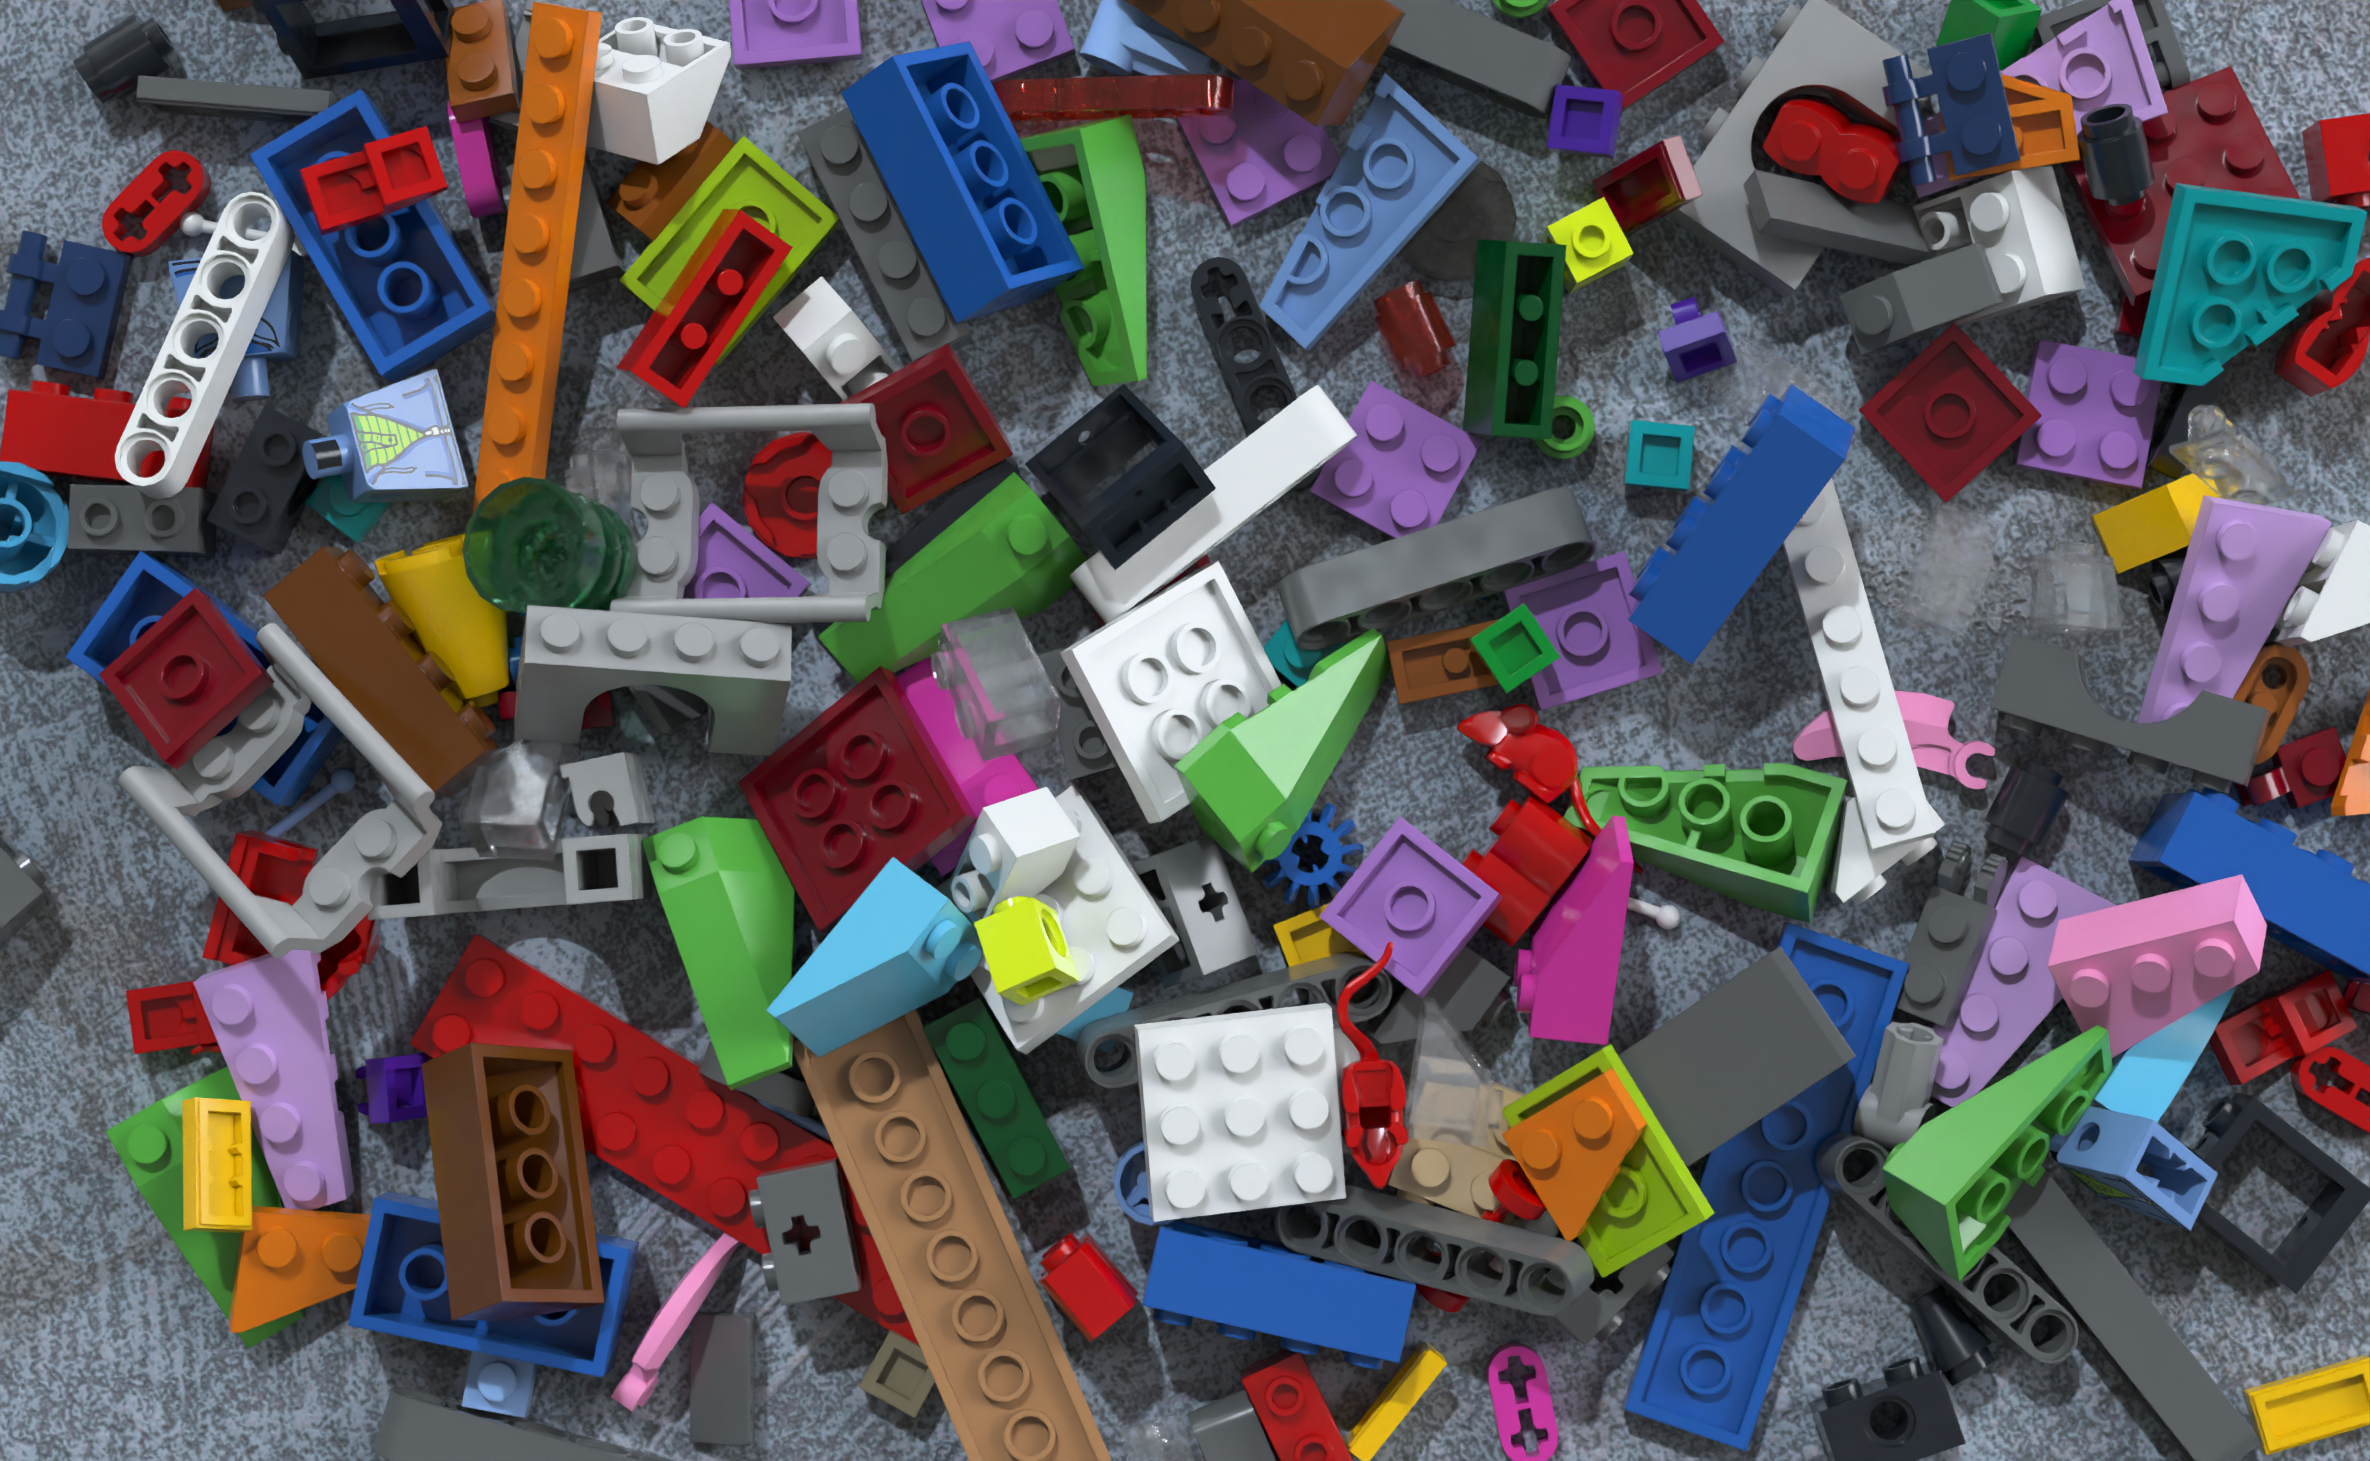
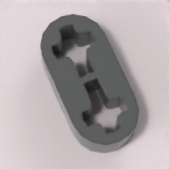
M710 1041L699 1065L698 1072L727 1085L712 1041ZM787 1070L736 1088L738 1091L803 1117H810L815 1106L804 1077Z

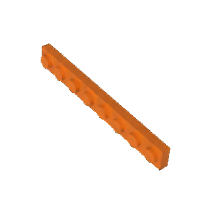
M533 2L472 511L473 514L521 525L540 524L602 12L542 2Z

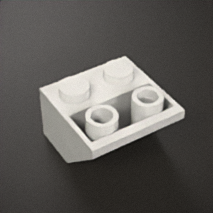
M644 17L628 18L617 23L615 30L599 39L586 146L659 165L698 140L702 134L731 57L730 42L702 36L701 32L693 29L677 30L653 24L652 20Z
M2052 166L2009 171L1913 206L1929 253L1921 262L1974 243L1982 242L2004 302L1954 322L1957 326L2033 307L2086 289ZM1951 323V324H1949V325H1946V326H1944V327H1941V328H1939V329H1940V330H1946V329L1949 328L1953 323Z
M2356 520L2328 529L2265 641L2266 644H2282L2288 647L2310 643L2370 623L2369 525Z

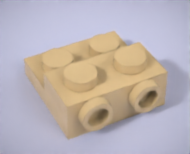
M1431 1059L1405 1127L1409 1135L1408 1143L1403 1145L1401 1157L1387 1181L1388 1185L1398 1188L1395 1197L1433 1206L1435 1202L1454 1209L1458 1213L1478 1218L1485 1211L1493 1213L1500 1202L1491 1191L1488 1178L1503 1160L1511 1159L1517 1161L1501 1135L1511 1127L1500 1110L1526 1094ZM1510 1212L1502 1222L1510 1226L1514 1213Z

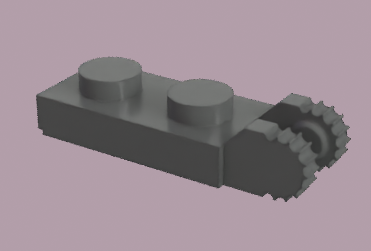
M1954 841L1953 844L1951 843L1950 848H1948L1945 859L1938 871L1937 887L1932 885L1903 960V962L1909 963V967L1895 1005V1009L1948 1029L1953 1027L1997 914L1994 906L2002 888V883L2005 880L2008 867L2007 858L1991 854L1984 861L1974 886L1973 900L1958 895L1972 854L1970 845L1959 841Z

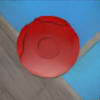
M797 432L772 441L756 454L745 477V485H743L742 504L749 526L765 545L790 558L817 559L818 490L821 478L827 469L832 466V451L828 450L813 433Z

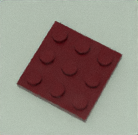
M2231 66L2162 93L2168 114L2143 122L2155 181L2150 187L2145 189V195L2141 199L2126 205L2112 206L2108 205L2106 200L2092 197L2079 145L2080 160L2061 163L2132 306L2150 300L2176 183L2300 199Z
M881 666L738 782L818 931L826 935L833 930L892 857L915 872L978 820L895 674Z

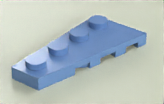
M1384 73L1374 92L1376 95L1361 122L1358 121L1346 144L1348 147L1330 180L1327 179L1315 201L1317 205L1302 233L1297 235L1259 306L1308 351L1314 347L1481 162L1473 152L1386 73Z

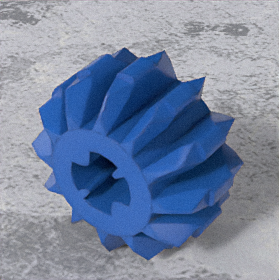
M1327 803L1323 807L1318 822H1311V807L1299 830L1292 836L1287 848L1276 858L1262 863L1278 862L1280 869L1264 878L1263 884L1266 888L1276 886L1285 877L1291 880L1282 898L1283 902L1287 904H1292L1295 901L1300 885L1307 886L1308 906L1310 908H1318L1320 906V895L1317 885L1324 883L1329 894L1334 898L1342 889L1332 878L1336 872L1350 879L1357 870L1355 867L1342 864V855H1361L1364 853V847L1359 843L1341 846L1339 838L1349 834L1356 827L1353 820L1348 819L1342 822L1333 831L1327 827L1335 815L1336 807L1333 804ZM1306 835L1319 838L1321 840L1319 851L1327 855L1326 861L1320 869L1315 864L1311 865L1312 872L1310 873L1303 872L1297 868L1299 857L1291 852L1292 846L1297 839L1300 838L1302 843H1307Z

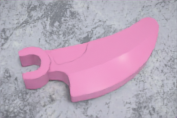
M1894 690L1916 766L1954 776L1956 781L1968 788L1976 790L1986 788V780L1970 776L1965 768L1968 757L1975 753L1994 756L1996 749L1990 744L1978 740L1960 743L1949 735L1948 723L1955 704L1952 701L1922 692ZM1830 708L1820 713L1795 737L1792 742V752L1796 758L1810 761L1829 757H1843Z
M724 1233L684 1275L656 1313L631 1361L633 1362L632 1367L619 1382L611 1398L630 1411H634L637 1405L643 1407L647 1403L658 1384V1371L690 1324L720 1273L741 1244L739 1240Z

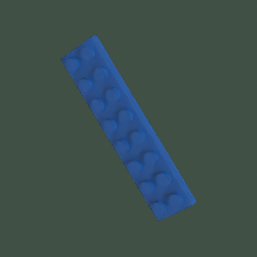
M1784 922L1775 949L1781 946L1856 1057L1706 1155L1697 1185L1715 1213L1678 1237L1674 1249L1675 1254L1672 1256L1669 1264L1671 1272L1663 1282L1622 1404L1624 1410L1747 1451L1833 1194V1190L1818 1175L1815 1164L1817 1151L1821 1143L1833 1134L1840 1132L1853 1134V1124L1857 1108L1864 1092L1869 1086L1880 1053L1885 1028L1890 1023L1909 967V963L1789 922Z

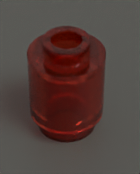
M1419 280L1399 286L1373 301L1379 314L1375 317L1374 321L1400 374L1413 371L1416 379L1420 380L1451 365L1447 354L1458 346L1432 292H1424Z

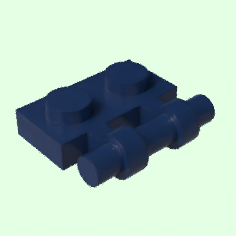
M1991 32L1928 48L1927 52L1932 75L1913 79L1908 54L1882 61L1888 86L1882 87L1886 107L1893 106L1901 143L1895 144L1900 159L1899 164L1906 163L1911 187L1937 181L1932 156L1950 151L1956 176L2021 160ZM1938 95L1946 131L1927 136L1918 99Z
M22 231L17 254H10L6 273L11 274L12 277L4 310H0V357L19 360L24 338L41 340L35 364L104 380L133 257L121 252L64 240L59 265L43 261L48 237L34 232ZM37 282L54 285L46 320L30 317Z

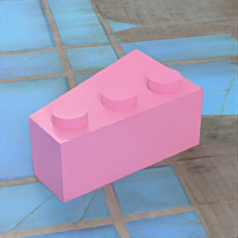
M2241 874L2058 920L2047 967L2081 1032L2084 1033L2096 1025L2108 1030L2111 1057L2113 1058L2259 973L2267 924Z

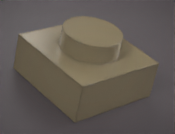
M891 1329L859 1388L915 1418L935 1381L919 1344Z

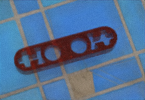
M1186 74L1017 79L993 83V88L1010 121L1100 120L1131 114L1132 119L1219 117L1230 115L1234 112V79L1222 75Z

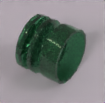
M522 477L500 484L479 502L467 523L462 549L467 577L479 596L500 610L520 617H526L527 605L610 611L611 601L625 597L633 582L637 559L632 533L617 512L595 499L573 492L569 488L553 481L531 477Z

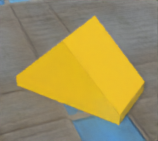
M2209 466L2090 516L2115 575L2190 544L2203 496L2223 498Z

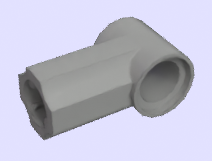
M1892 1022L1885 1028L1873 1082L1864 1092L1857 1108L1853 1124V1134L1869 1139L1883 1148L1892 1151L1898 1144L1906 1143L1923 1124L1934 1119L1935 1106L1929 1103L1944 1042L1943 1038L1934 1033V1029L1917 1023Z

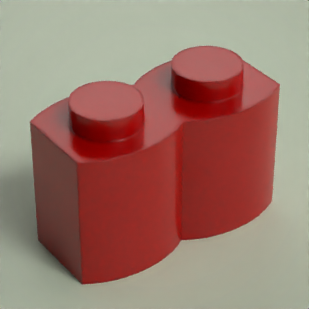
M1795 96L1781 107L1763 145L1767 154L1786 169L1805 175H1821L1823 180L1834 191L1850 200L1861 203H1879L1890 192L1904 164H1899L1900 159L1897 155L1895 144L1901 143V140L1894 134L1875 125L1852 124L1839 108L1823 99L1812 96Z
M2369 257L2356 263L2352 276L2332 291L2324 289L2317 294L2312 305L2310 320L2293 330L2278 351L2274 372L2309 397L2335 388L2345 382L2358 369L2366 354L2370 336Z
M1533 793L1521 805L1511 799L1489 827V830L1497 836L1483 854L1472 848L1461 861L1463 866L1502 896V901L1482 925L1511 947L1528 929L1550 898L1577 867L1590 849L1593 840Z
M1069 1232L1042 1255L1043 1260L1040 1264L1044 1270L1041 1272L1040 1275L1042 1277L1038 1282L1088 1342L1093 1341L1128 1312L1138 1300L1136 1298L1138 1291L1089 1233L1078 1240L1072 1232Z

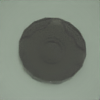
M1482 161L1473 169L1399 251L1407 265L1429 279L1449 283L1474 279L1477 239L1512 241L1517 215L1512 195L1499 172Z

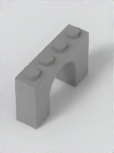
M1808 0L1802 9L1793 3H1790L1769 33L1770 36L1779 41L1766 61L1754 55L1733 86L1742 92L1743 95L1730 113L1718 107L1697 138L1707 145L1696 163L1692 165L1703 195L1666 215V217L1784 298H1787L1796 290L1825 247L1767 235L1758 231L1743 184L1755 170L1751 155V141L1754 127L1760 115L1769 107L1783 100L1794 98L1795 96H1812L1839 106L1864 124L1878 126L1891 132L1897 138L1900 137L1893 106L1886 107L1882 87L1888 86L1882 61L1903 54L1825 0ZM1909 59L1913 79L1932 75ZM1928 97L1918 99L1920 108Z
M527 605L516 682L514 739L579 743L585 708L595 697L609 690L625 686L661 685L688 691L701 697L709 704L708 752L771 756L791 684L792 624Z
M616 834L565 838L560 841L429 849L402 878L389 873L375 880L370 890V901L374 908L368 913V920L653 898L651 869L642 843V839L647 838L648 834Z

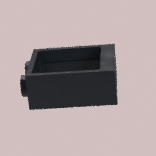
M252 0L257 13L265 15L274 29L281 52L285 56L292 58L305 80L448 58L450 55L451 20L454 15V7L450 0H390L396 11L316 23L303 2L306 0Z
M1122 384L1025 463L1026 467L1056 506L1114 570L1119 568L1216 489L1187 447L1125 384ZM1089 431V437L1085 441H1078L1079 435L1082 432ZM1148 443L1155 448L1154 451L1085 507L1078 502L1080 498Z
M2236 1093L2232 1099L2226 1096L2207 1114L2203 1122V1127L2207 1131L2193 1149L2187 1147L2191 1152L2216 1171L2251 1125L2255 1123L2325 1178L2328 1184L2273 1254L2206 1202H2204L2195 1221L2279 1288L2297 1294L2370 1201V1188L2254 1096Z

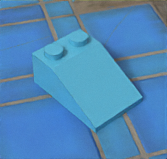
M892 857L766 1011L806 1048L820 1058L948 993L957 981H961L969 976L976 968L981 957V951L983 950L977 930L950 899Z

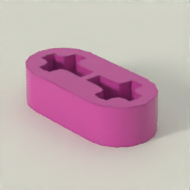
M448 101L450 127L464 194L471 216L475 219L506 212V204L502 193L503 183L491 125L488 122L489 117L457 123L450 107V101Z
M1508 1342L1499 1346L1490 1355L1486 1364V1377L1498 1438L1505 1454L1512 1461H1547L1554 1454L1558 1445V1430L1546 1369L1540 1356L1530 1346L1520 1342ZM1511 1356H1518L1523 1365H1533V1374H1528L1523 1379L1526 1398L1515 1400L1514 1390L1509 1380L1498 1379V1372L1508 1368L1507 1358ZM1529 1409L1530 1419L1535 1428L1546 1429V1436L1536 1439L1537 1450L1526 1452L1521 1443H1511V1435L1519 1433L1521 1429L1518 1415L1519 1410Z

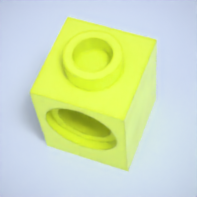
M1604 197L1547 226L1540 238L1542 243L1566 245L1564 284L1569 294L1626 265L1634 254Z
M1018 896L1004 900L993 908L994 914L974 922L997 994L1024 1006L1079 981L1057 912L1039 900L1027 896Z

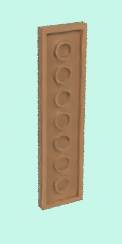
M916 1009L820 1058L813 1054L799 1040L793 1042L794 1056L968 1460L1112 1461L935 1052L922 1028L923 1025Z

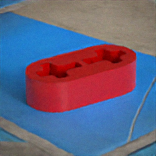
M177 150L163 152L156 157L106 209L103 215L102 229L109 244L119 251L134 257L147 256L158 250L180 228L181 218L188 212H195L208 197L211 180L209 172L203 163L188 153ZM175 168L183 173L191 168V172L186 177L188 183L192 186L189 192L183 195L179 191L173 190L160 202L159 199L171 186L170 180L166 177L169 170ZM153 206L152 212L142 222L143 228L147 231L145 237L138 240L130 235L123 240L122 236L127 231L125 224L122 222L123 218L129 213L139 218Z
M2322 1046L2305 1056H2296L2290 1068V1079L2295 1091L2306 1100L2344 1122L2370 1134V1107L2355 1099L2359 1090L2370 1094V1066L2344 1051L2330 1046ZM2331 1059L2332 1063L2329 1071L2346 1082L2343 1089L2339 1090L2336 1087L2321 1084L2315 1090L2313 1086L2315 1085L2316 1077L2309 1072L2311 1064L2313 1062L2325 1064Z

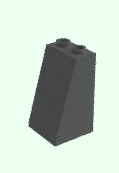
M1781 946L1618 1055L1686 1167H1689L1856 1057Z

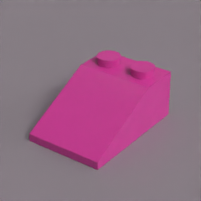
M944 652L919 661L897 677L977 818H979L983 807L1040 789ZM975 824L930 859L942 877L948 876L955 871Z
M1611 816L1591 844L1586 855L1565 880L1532 926L1529 950H1517L1514 968V987H1518L1516 1011L1527 1013L1529 1037L1601 1045L1608 1044L1634 865L1625 817Z

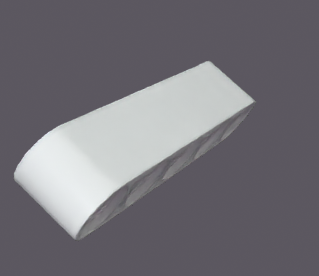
M247 192L239 194L230 200L225 207L118 443L115 453L116 469L123 479L149 497L157 499L172 497L180 492L188 482L292 250L295 239L294 229L285 214L273 200L262 193ZM261 217L271 218L270 230L264 237L254 241L246 240V231L251 222ZM235 275L245 276L244 288L239 295L232 299H220V288L226 279ZM205 334H218L219 341L215 351L206 358H194V345L198 339ZM181 392H191L192 402L187 412L180 417L168 418L167 407L172 397ZM153 451H164L165 462L160 472L152 477H141L140 468L144 458Z
M1316 385L1206 468L1204 472L1216 489L1119 568L1114 570L1103 556L1097 552L1069 577L1105 624H1108L1157 593L1344 449L1358 435L1322 388Z

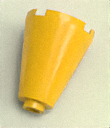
M487 528L461 533L423 543L424 547L411 551L412 555L406 556L403 549L375 560L376 573L390 599L402 608L415 626V630L410 633L411 637L425 654L431 650L447 664L455 676V681L450 686L465 705L472 701L481 708L498 702V690L510 685L503 540L500 529L495 528L489 531Z

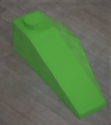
M1131 114L1084 122L1019 138L1084 266L1083 270L1054 289L1063 305L1060 321L1092 385L1100 386L1134 382L1147 378L1146 186L1144 168Z
M1013 472L885 580V592L881 610H871L868 622H834L818 638L853 679L860 683L879 666L895 672L1045 610L1075 585L1069 576L1086 562L1087 558L1034 491Z
M1374 628L1370 629L1317 662L1310 673L1309 680L1292 691L1285 684H1282L1269 692L1267 696L1269 706L1252 717L1246 719L1237 712L1221 722L1174 765L1199 827L1251 873L1264 861L1276 858L1287 848L1292 836L1302 825L1391 670L1389 656L1383 637Z
M1764 763V769L1725 770V764L1703 765V770L1664 771L1659 765L1582 768L1579 782L1590 815L1601 829H1603L1611 816L1625 817L1632 856L1748 906L1811 923L1831 866L1848 789V780L1788 763ZM1570 800L1564 818L1595 840L1596 838L1582 824L1572 800Z
M701 816L642 839L658 895L727 1086L730 1090L792 1067L793 1035L766 1010L792 979L793 954H796L797 934L794 931L795 899H798V892L759 820Z
M2096 1025L1923 1124L1906 1143L1898 1144L1888 1155L1882 1171L1890 1208L1951 1278L1960 1282L1999 1240L2012 1221L2003 1211L2021 1184L2025 1182L2033 1188L2046 1171L2042 1163L2047 1156L2050 1142L2055 1134L2066 1136L2073 1131L2112 1073L2113 1065L2108 1030Z
M227 1066L157 1101L105 1132L136 1187L229 1321L241 1233L183 1231L182 1118L183 1100L195 1097L241 1100ZM251 1125L252 1206L282 1208L281 1196ZM305 1308L237 1334L249 1349L305 1317Z

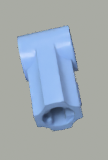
M1101 0L1079 53L1081 58L1105 71L1123 77H1131L1135 74L1194 99L1204 82L1212 61L1210 56L1125 0Z

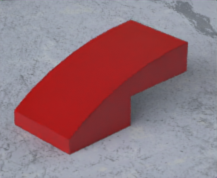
M427 126L366 143L363 146V151L300 169V178L321 236L387 215L448 189Z
M2325 970L2221 1018L2209 1039V1043L2230 1086L2242 1085L2290 1058L2308 1055L2358 1027L2330 970Z
M194 981L126 991L134 1054L217 1042L194 986Z

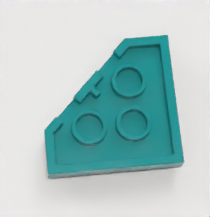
M2176 183L2133 373L2142 379L2204 386L2224 371L2221 365L2248 345L2257 346L2297 317L2299 314L2296 310L2324 289L2332 291L2352 276L2367 211L2355 206Z

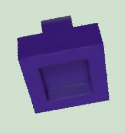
M1556 84L1546 148L1556 153L1614 159L1624 95L1617 90Z
M1695 297L1670 305L1676 325L1658 331V336L1664 355L1677 383L1737 363L1731 340L1719 310L1702 316Z
M413 1053L365 1059V1066L355 1070V1077L357 1079H367L368 1102L359 1103L358 1111L364 1115H369L370 1124L391 1123L428 1117L421 1065L428 1062V1055L425 1053Z

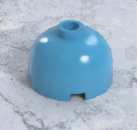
M0 461V593L11 594L35 586L57 568L68 545L69 509L66 503L65 505L63 504L60 495L53 489L54 484L45 474L22 463Z

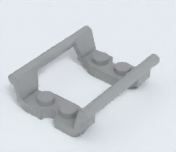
M873 403L618 410L616 418L617 430L626 448L632 455L630 508L646 516L648 530L641 541L629 545L627 596L612 600L610 611L765 623L868 622L871 610H881L885 592L886 545L880 540L870 537L868 523L875 512L879 509L887 508L888 460L885 438L876 423ZM810 430L828 450L832 451V466L827 469L821 478L818 490L817 560L824 576L829 579L828 593L804 597L682 599L685 586L693 578L697 568L700 510L698 487L692 477L688 475V463L682 433Z
M269 623L257 633L256 641L267 661L271 664L266 671L275 682L239 714L237 724L233 730L222 736H214L178 770L175 768L168 770L167 768L132 766L121 774L118 781L121 787L274 958H281L291 950H310L319 954L342 941L374 908L370 901V890L375 880L389 873L402 878L434 845L443 823L429 808L435 799L433 790L276 623ZM312 700L370 762L395 799L386 809L381 808L368 812L346 832L312 868L305 879L303 895L291 906L285 902L254 895L183 815L189 814L195 817L199 812L217 806L223 800L237 798L249 790L295 742L302 731L305 720L304 715L309 711Z

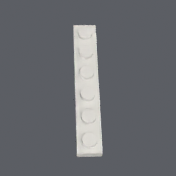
M1831 478L1782 545L1870 851L1874 853L1932 838L1936 832L1833 479Z

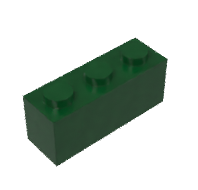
M1477 239L1463 431L1489 436L1551 439L1566 245Z
M983 995L922 1027L1013 1199L1071 1169L1072 1160Z

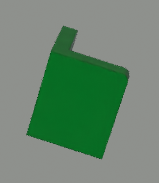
M1950 0L1936 46L1991 32L2001 72L2021 58L2026 57L2042 8L2029 0Z
M1525 603L1516 607L1466 641L1470 650L1477 652L1504 694L1560 658V655Z

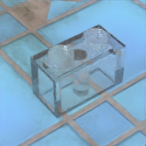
M1013 606L941 624L938 652L933 653L931 656L932 672L938 687L941 690H949L955 703V717L960 733L965 739L972 738L982 760L987 761L1054 743L1061 701Z

